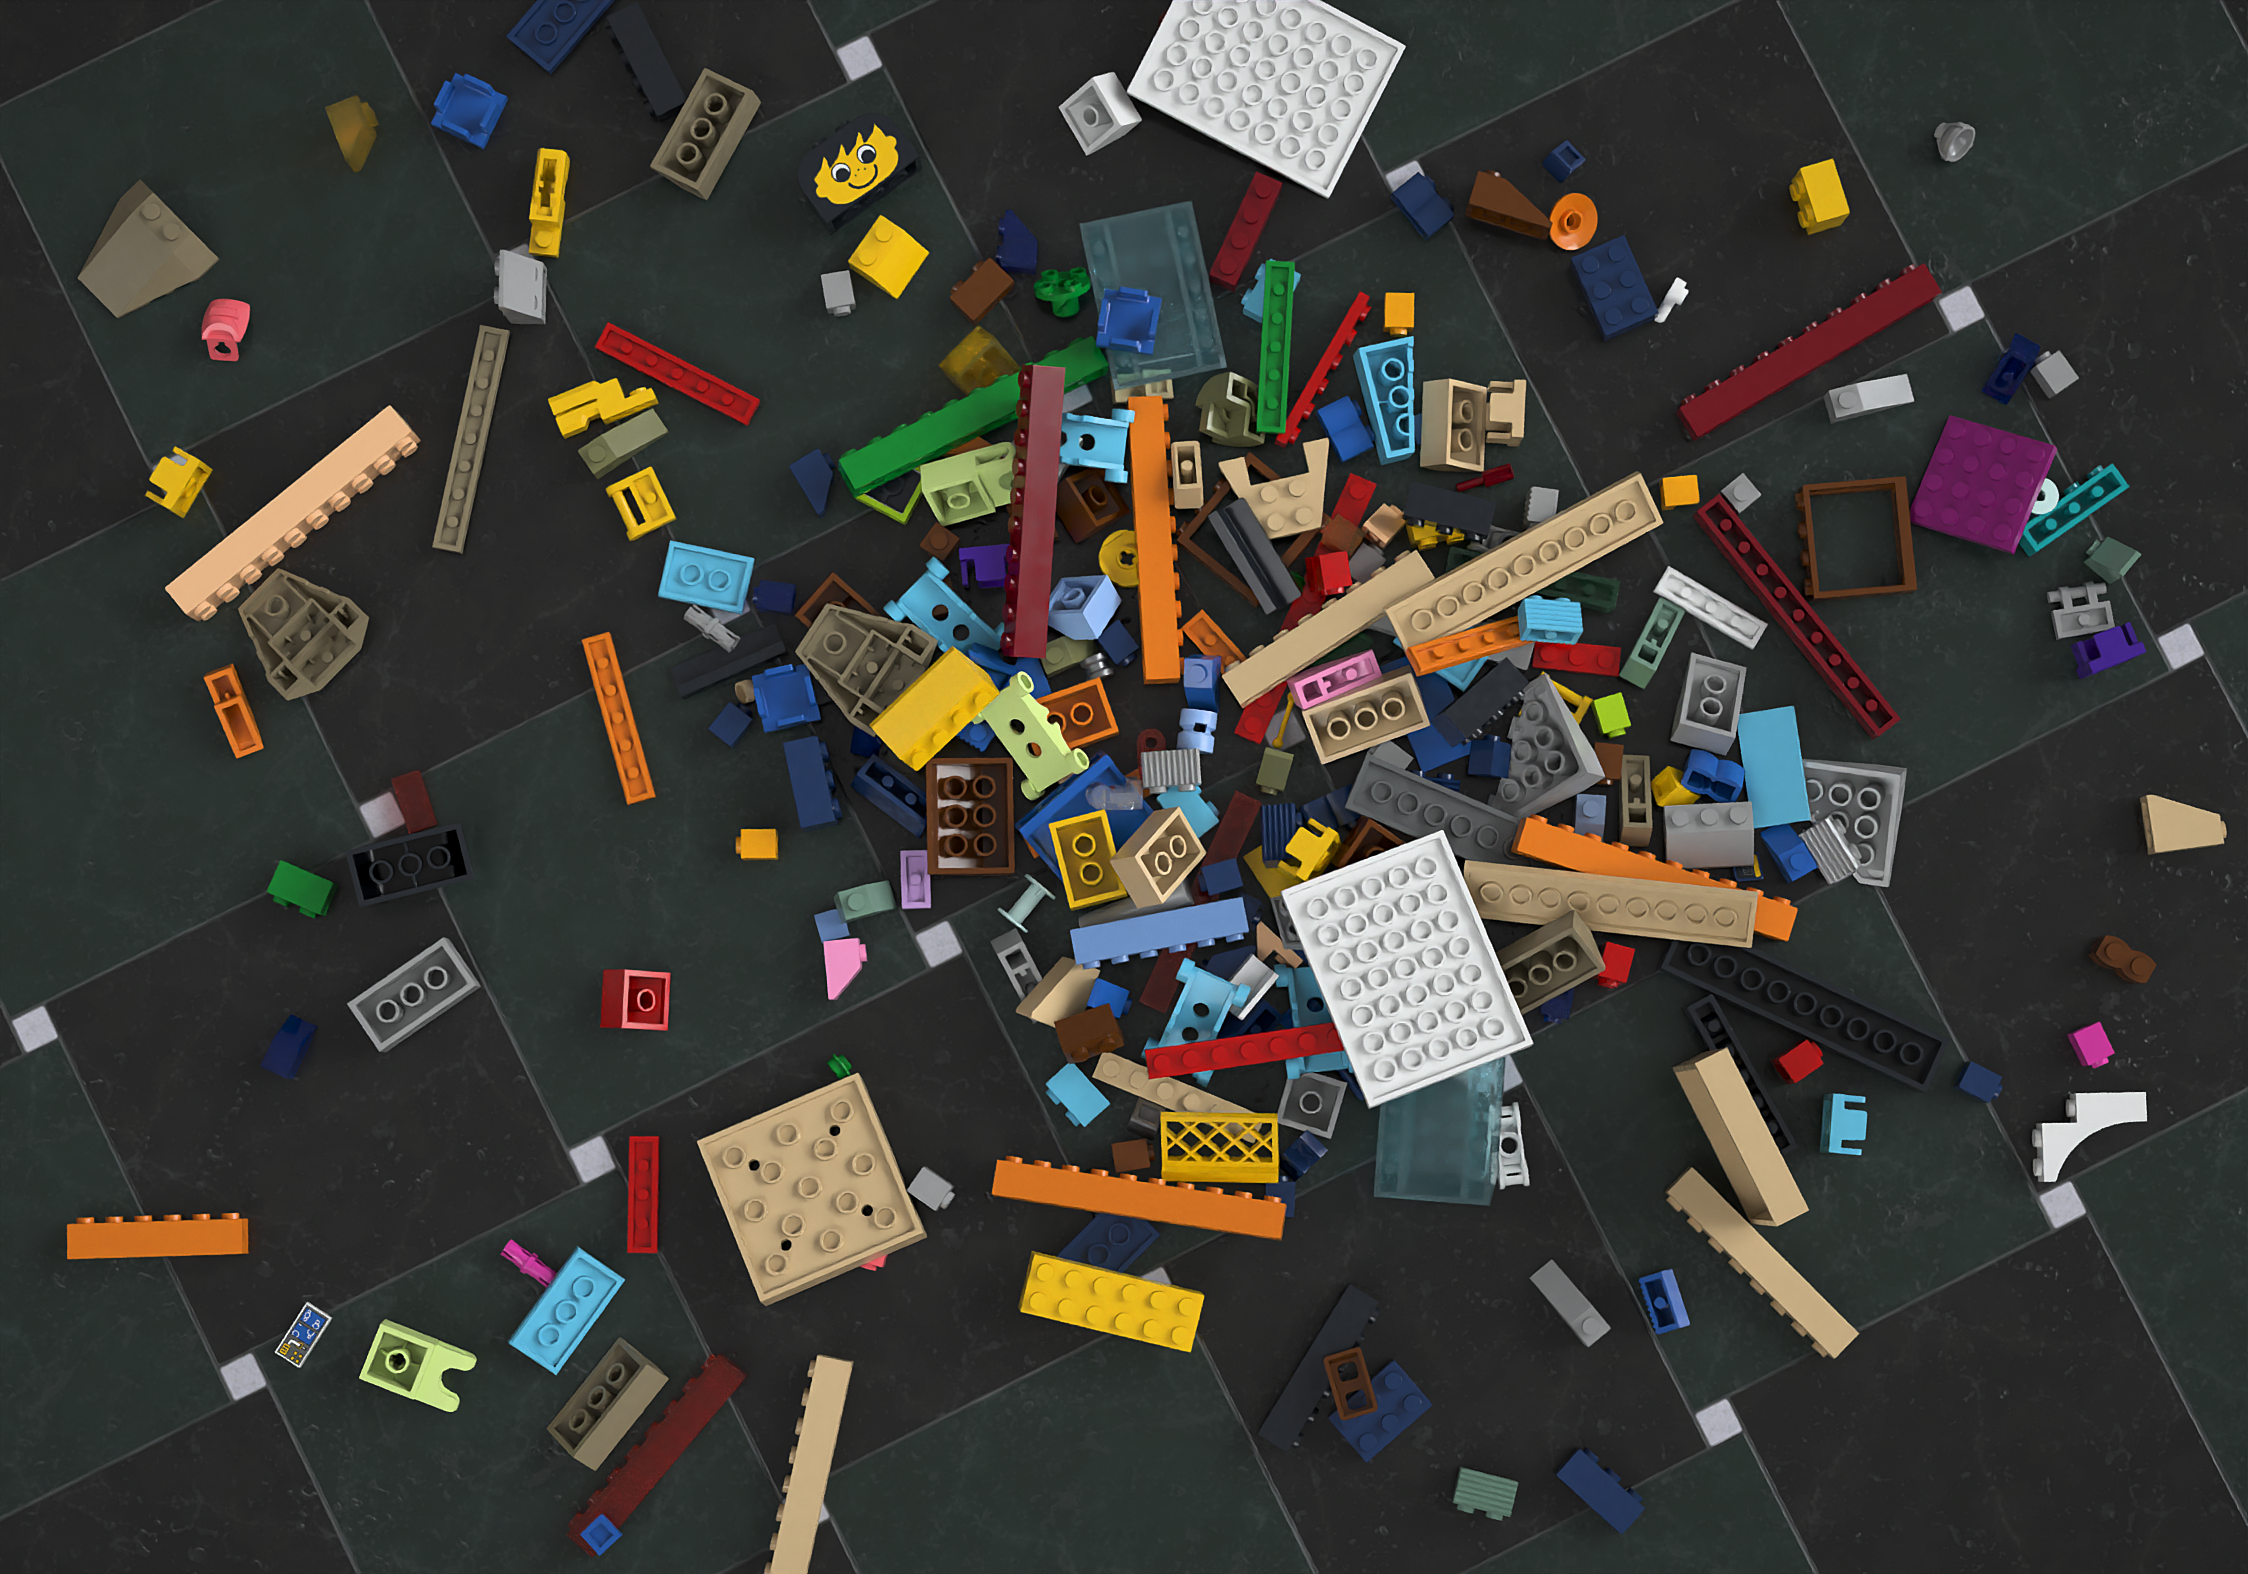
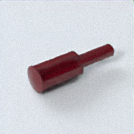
M1510 463L1483 471L1479 477L1456 484V490L1461 492L1483 484L1485 487H1489L1514 479L1513 469Z

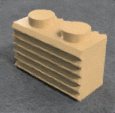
M1198 441L1173 442L1171 444V462L1175 508H1201L1203 506V481L1200 443Z

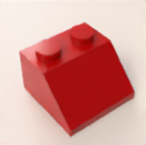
M626 969L603 970L600 1027L668 1031L671 973Z

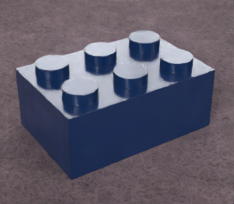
M1624 235L1571 258V267L1604 341L1653 321L1658 317L1659 312Z
M818 736L784 742L783 745L801 829L804 832L839 825L838 818L843 816L840 802L837 798H833L832 790L837 789L834 773L831 770H827L826 762L831 761L828 745L825 741L821 742Z
M1391 1359L1370 1377L1378 1405L1377 1411L1345 1421L1340 1419L1337 1407L1327 1415L1328 1419L1366 1463L1433 1405L1394 1359ZM1362 1390L1355 1391L1346 1398L1348 1407L1351 1410L1364 1407L1367 1404L1364 1391Z

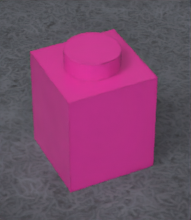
M2093 1022L2067 1034L2082 1066L2091 1065L2093 1069L2108 1063L2107 1057L2114 1054V1050L2100 1022Z

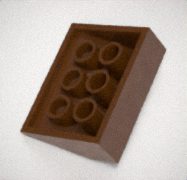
M1013 757L931 758L925 764L927 875L1012 876L1015 873Z

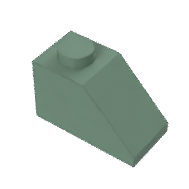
M2106 537L2101 542L2096 539L2086 550L2089 556L2084 563L2111 584L2123 577L2141 554L2110 537Z
M889 880L841 891L833 897L841 924L897 908Z

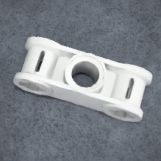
M1513 1102L1512 1106L1494 1108L1493 1105L1488 1106L1489 1122L1493 1134L1497 1161L1496 1170L1499 1188L1505 1189V1186L1516 1184L1529 1186V1174L1524 1156L1518 1103ZM1508 1115L1511 1116V1117H1507V1118H1498V1117H1500V1116H1508ZM1504 1138H1511L1515 1141L1516 1150L1514 1153L1507 1154L1502 1150L1501 1142ZM1519 1173V1175L1507 1176V1174Z

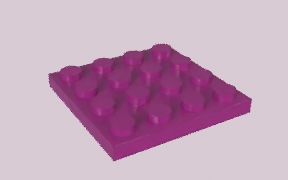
M1949 415L1910 508V523L2014 554L2057 452V448L2055 445Z

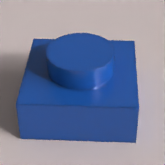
M603 1513L580 1533L599 1556L623 1535Z

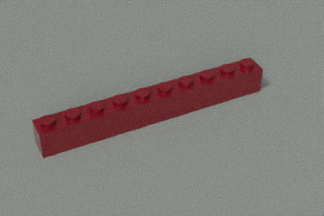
M1923 263L1916 267L1912 264L1899 272L1900 278L1893 282L1890 278L1875 286L1876 292L1869 296L1866 293H1862L1851 300V307L1844 311L1841 307L1826 315L1827 321L1818 325L1817 321L1802 329L1804 334L1795 340L1793 336L1786 338L1777 344L1779 349L1770 354L1768 350L1764 351L1753 359L1755 363L1745 368L1744 365H1741L1729 373L1730 378L1721 383L1717 379L1704 388L1706 392L1696 397L1694 393L1680 402L1682 406L1676 413L1693 441L1698 440L1936 299L1942 291L1926 265Z
M1022 365L1018 375V386L1020 387V399L1016 404L1018 429L1014 433L1016 458L1012 462L1014 487L1010 492L1012 516L1008 521L1010 545L1006 550L1008 574L1004 579L1006 603L1002 609L1004 632L1000 638V646L1003 650L1002 655L1046 658L1065 367Z
M1718 494L1696 511L1692 517L1872 740L1876 739L1897 723L1901 718L1722 496Z

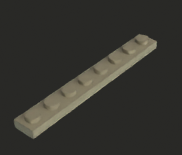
M480 325L432 547L435 549L460 554L463 552L510 336L509 330Z

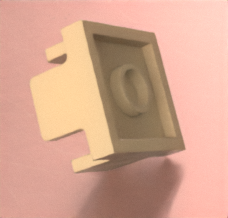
M1514 380V382L1490 381L1488 392L1500 393H1491L1490 402L1486 404L1485 430L1495 432H1488L1485 442L1518 447L1524 435L1526 380Z

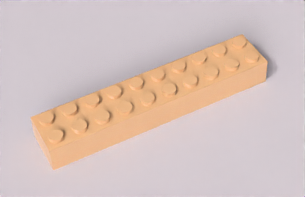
M391 405L387 406L166 586V591L186 615L198 622L202 619L203 621L210 619L217 612L216 608L224 601L228 603L236 598L242 586L246 583L252 584L262 575L261 571L268 565L274 566L284 558L283 553L291 546L296 548L306 540L307 537L305 535L313 528L318 530L329 521V515L336 510L339 512L345 509L351 503L350 498L358 492L361 494L367 491L373 485L372 480L378 475H386L396 466L394 462L402 456L408 457L418 448L416 444L421 440Z

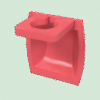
M216 299L210 302L203 318L201 335L202 340H207L211 359L223 361L238 360L237 342L241 341L248 326L250 317L249 304L231 299ZM219 342H224L231 352L226 354L220 353L215 347L219 345Z

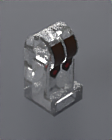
M1137 776L1126 777V785L1107 786L1102 782H1094L1086 789V800L1097 810L1143 809L1142 780Z

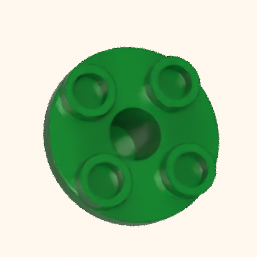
M1077 267L1070 271L1058 272L1055 269H1050L1042 272V278L1034 284L1035 296L1041 300L1051 301L1053 313L1057 317L1065 318L1077 314L1080 310L1078 296L1086 293L1091 287L1090 277L1086 274V269Z

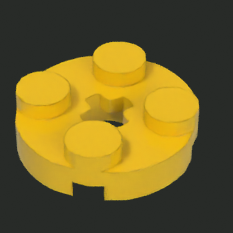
M1116 531L1103 542L1098 555L1100 570L1103 575H1108L1112 584L1117 585L1119 588L1138 586L1139 578H1137L1136 569L1138 555L1135 549L1134 531ZM1124 551L1127 555L1132 553L1135 556L1132 559L1133 564L1130 566L1127 563L1122 564L1120 562L1122 559L1121 553Z

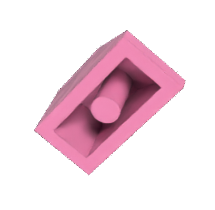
M859 938L823 941L829 1000L838 999L861 971L862 962L867 961L866 945L860 944Z

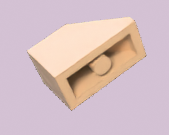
M1384 503L1364 523L1361 534L1383 551L1405 526L1406 521L1402 519L1403 513L1396 506L1391 505L1388 507Z

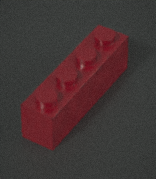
M1256 171L1211 268L1208 281L1235 292L1282 189L1281 182Z

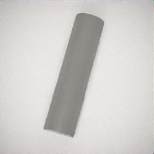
M1186 877L1163 904L1137 908L1129 896L1080 915L1079 926L1083 928L1182 909L1193 905L1194 901L1188 878Z

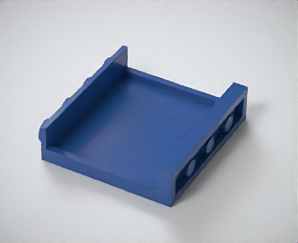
M1099 750L1089 759L1088 769L1079 774L1073 773L1014 824V827L1063 884L1049 828L1050 823L1105 809L1115 849L1118 852L1154 812L1113 764L1114 762L1102 750ZM1095 782H1102L1105 784L1096 786L1094 789L1090 787V785ZM1108 786H1115L1116 789H1111Z

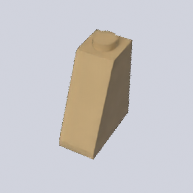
M2146 795L2140 798L2148 855L2224 844L2223 838H2226L2227 831L2224 821L2220 820V815L2156 795Z
M1062 956L1020 1003L1016 1013L1056 1028L1055 1021L1085 1011L1100 970L1096 968L1083 970V965H1076L1075 957L1073 960Z

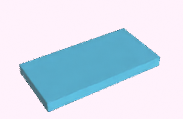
M1794 706L1739 714L1737 727L1743 768L1745 769L1748 802L1752 801L1754 829L1811 820Z
M577 1246L510 1337L508 1343L557 1375L625 1279Z

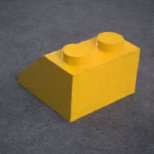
M880 215L848 260L850 269L895 299H898L929 255V252L903 229Z

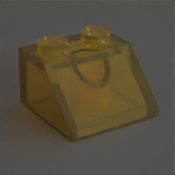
M358 95L329 105L325 109L344 159L353 171L357 173L361 171L377 137L374 126L378 125V121L368 102L363 103Z
M979 325L938 365L967 397L975 388L981 386L986 388L993 385L994 380L1005 374L1011 376L1019 372L1020 368L997 339Z

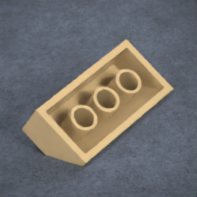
M1410 664L1382 674L1377 679L1308 709H1302V715L1321 764L1334 761L1431 725Z

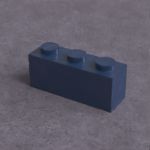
M873 753L856 774L850 786L919 838L927 828L926 793Z
M1576 1447L1555 1470L1554 1474L1622 1535L1645 1510L1640 1504L1643 1498L1631 1487L1627 1491L1618 1484L1621 1478L1609 1467L1605 1471L1596 1464L1599 1458L1587 1447L1583 1451Z

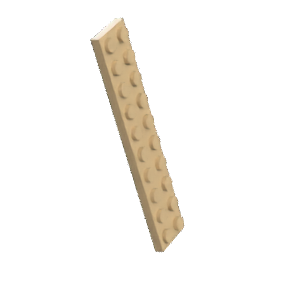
M1636 471L1384 606L1383 609L1404 652H1406L1408 647L1468 629L1663 524V520L1641 473Z
M1465 860L1463 878L1478 914L1483 919L1546 925L1575 910L1587 927L1593 931L1752 948L1758 892Z

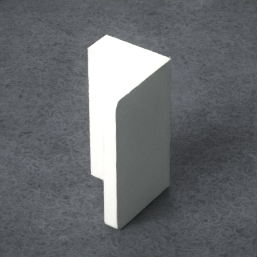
M1253 954L1247 957L1228 980V982L1237 986L1242 983L1251 987L1242 1009L1232 1004L1229 1008V1011L1240 1020L1246 1017L1279 977L1277 973L1268 968Z

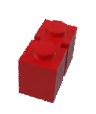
M1347 551L1305 558L1310 592L1319 591L1320 596L1344 593L1345 586L1353 585Z
M1611 942L1601 944L1599 952L1606 968L1592 978L1598 979L1597 985L1611 989L1618 988V985L1627 982L1635 949Z
M1807 1039L1797 1041L1770 1060L1786 1085L1797 1083L1824 1064L1821 1060L1823 1053L1814 1041L1809 1043Z

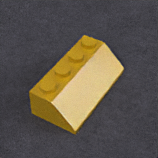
M952 646L869 725L899 759L915 771H918L992 702L1000 692L986 671Z

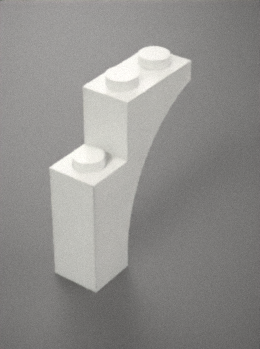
M2146 1092L2070 1094V1099L2066 1100V1115L2071 1118V1123H2036V1129L2032 1131V1143L2034 1147H2037V1158L2033 1160V1172L2035 1176H2038V1182H2056L2059 1171L2070 1152L2092 1133L2114 1124L2147 1121Z

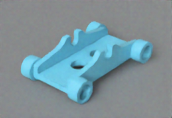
M1112 409L1111 419L1062 413L1061 431L1066 435V443L1060 447L1059 464L1106 469L1104 481L1127 483L1128 471H1123L1127 428L1129 423H1134L1135 411ZM1083 434H1089L1094 438L1095 444L1091 450L1086 451L1079 446V438Z
M934 556L925 564L929 569L895 603L893 600H890L883 608L898 622H902L908 616L921 630L938 640L937 645L944 653L954 646L961 653L965 654L967 649L973 651L971 647L974 643L997 651L1001 648L1000 638L1004 632V623L1001 622L995 629H992L942 581L950 572ZM940 604L946 606L949 610L947 618L941 621L934 619L932 616L933 608ZM960 624L967 626L969 636L965 640L955 639L953 636L955 626Z
M1184 958L1175 979L1186 983L1161 1040L1158 1041L1149 1037L1144 1050L1216 1039L1231 1004L1242 1009L1251 987L1242 983L1237 986L1195 967L1194 961ZM1197 1003L1207 1005L1209 1014L1203 1017L1198 1016L1194 1012V1005ZM1186 1027L1195 1028L1199 1035L1196 1040L1186 1039L1183 1035V1029ZM1143 1050L1140 1058L1146 1060L1145 1051ZM1214 1070L1190 1074H1192L1193 1078L1197 1079V1084L1207 1087Z
M1286 963L1274 965V972L1279 975L1275 981L1276 988L1288 986L1293 1028L1333 1022L1311 967L1292 969V967L1286 968ZM1314 997L1321 999L1324 1004L1323 1009L1320 1012L1310 1011L1307 1007L1308 1000ZM1345 1051L1285 1059L1288 1080L1300 1079V1074L1348 1069L1349 1073H1354Z

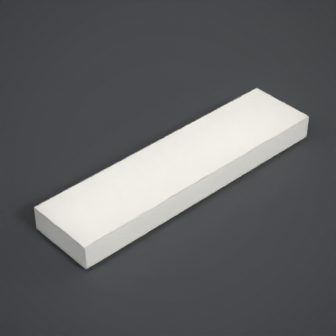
M1670 566L1667 567L1653 591L1752 650L1768 625Z

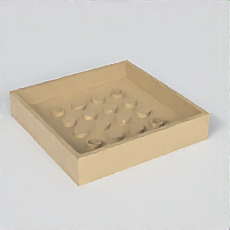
M1722 1048L1702 1052L1672 1067L1750 1223L1779 1226L1809 1211L1728 1049Z
M859 1073L697 1141L759 1300L765 1306L927 1238L864 1081ZM833 1127H840L839 1135L832 1136L830 1134ZM753 1161H758L760 1164L759 1168L755 1171L751 1170L750 1164ZM867 1206L873 1208L870 1216L863 1215V1209ZM785 1241H791L792 1243L788 1251L782 1249V1244Z

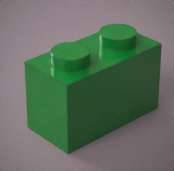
M280 860L266 892L274 895L272 901L286 907L291 902L300 906L298 912L315 918L316 914L325 916L339 884Z

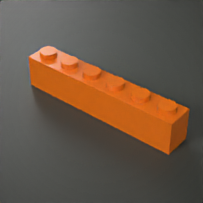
M221 1213V1219L210 1220V1214H192V1220H181V1215H163V1221H152V1216H134V1222H123V1216L105 1217V1223H94V1217L76 1218V1224H67V1259L248 1253V1218L239 1219V1213Z

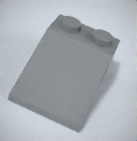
M1691 653L1674 716L1670 741L1726 756L1736 737L1747 668Z

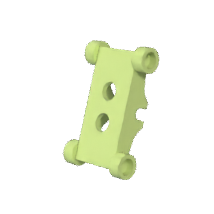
M1021 671L1010 677V685L1000 690V694L971 722L979 724L984 720L987 721L1027 776L1021 782V789L1029 800L1034 801L1044 795L1045 788L1072 772L1079 774L1088 769L1089 760L1081 749L1077 748L1071 752L1062 737L1059 724L1057 722L1050 724L1047 721L1048 709L1036 702L1029 694L1034 689L1033 682L1027 673ZM1011 720H1020L1024 724V732L1019 733L1011 725ZM1028 743L1038 744L1042 751L1041 755H1032L1029 752Z

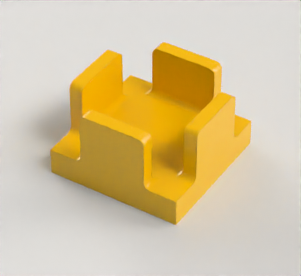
M174 446L172 452L185 459V465L180 466L167 457H162L149 480L161 487L167 494L162 499L147 491L145 496L184 518L213 469L201 460Z
M1312 818L1308 820V826L1311 830L1321 835V837H1317L1305 828L1300 827L1285 848L1287 853L1301 861V866H1296L1299 868L1298 871L1283 861H1280L1278 864L1281 872L1299 884L1320 877L1342 845L1336 831L1330 827L1326 828Z

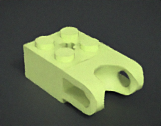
M1002 442L920 465L922 492L940 525L944 527L996 512L995 507L1011 503L1010 492L1013 488L1012 486H1014L1012 462L1016 458V449L1013 444Z
M385 1319L379 1326L359 1379L410 1399H416L439 1409L453 1412L459 1406V1397L444 1387L441 1380L442 1372L449 1368L463 1371L470 1370L475 1366L477 1358L466 1350ZM400 1353L406 1361L398 1365L395 1363L396 1358H393V1355Z

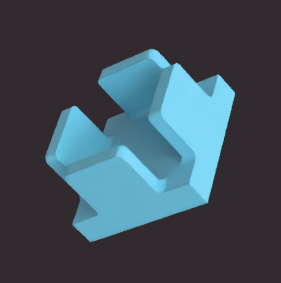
M1834 1093L1824 1094L1820 1152L1861 1155L1862 1149L1841 1148L1842 1140H1865L1867 1112L1844 1108V1102L1865 1103V1097Z

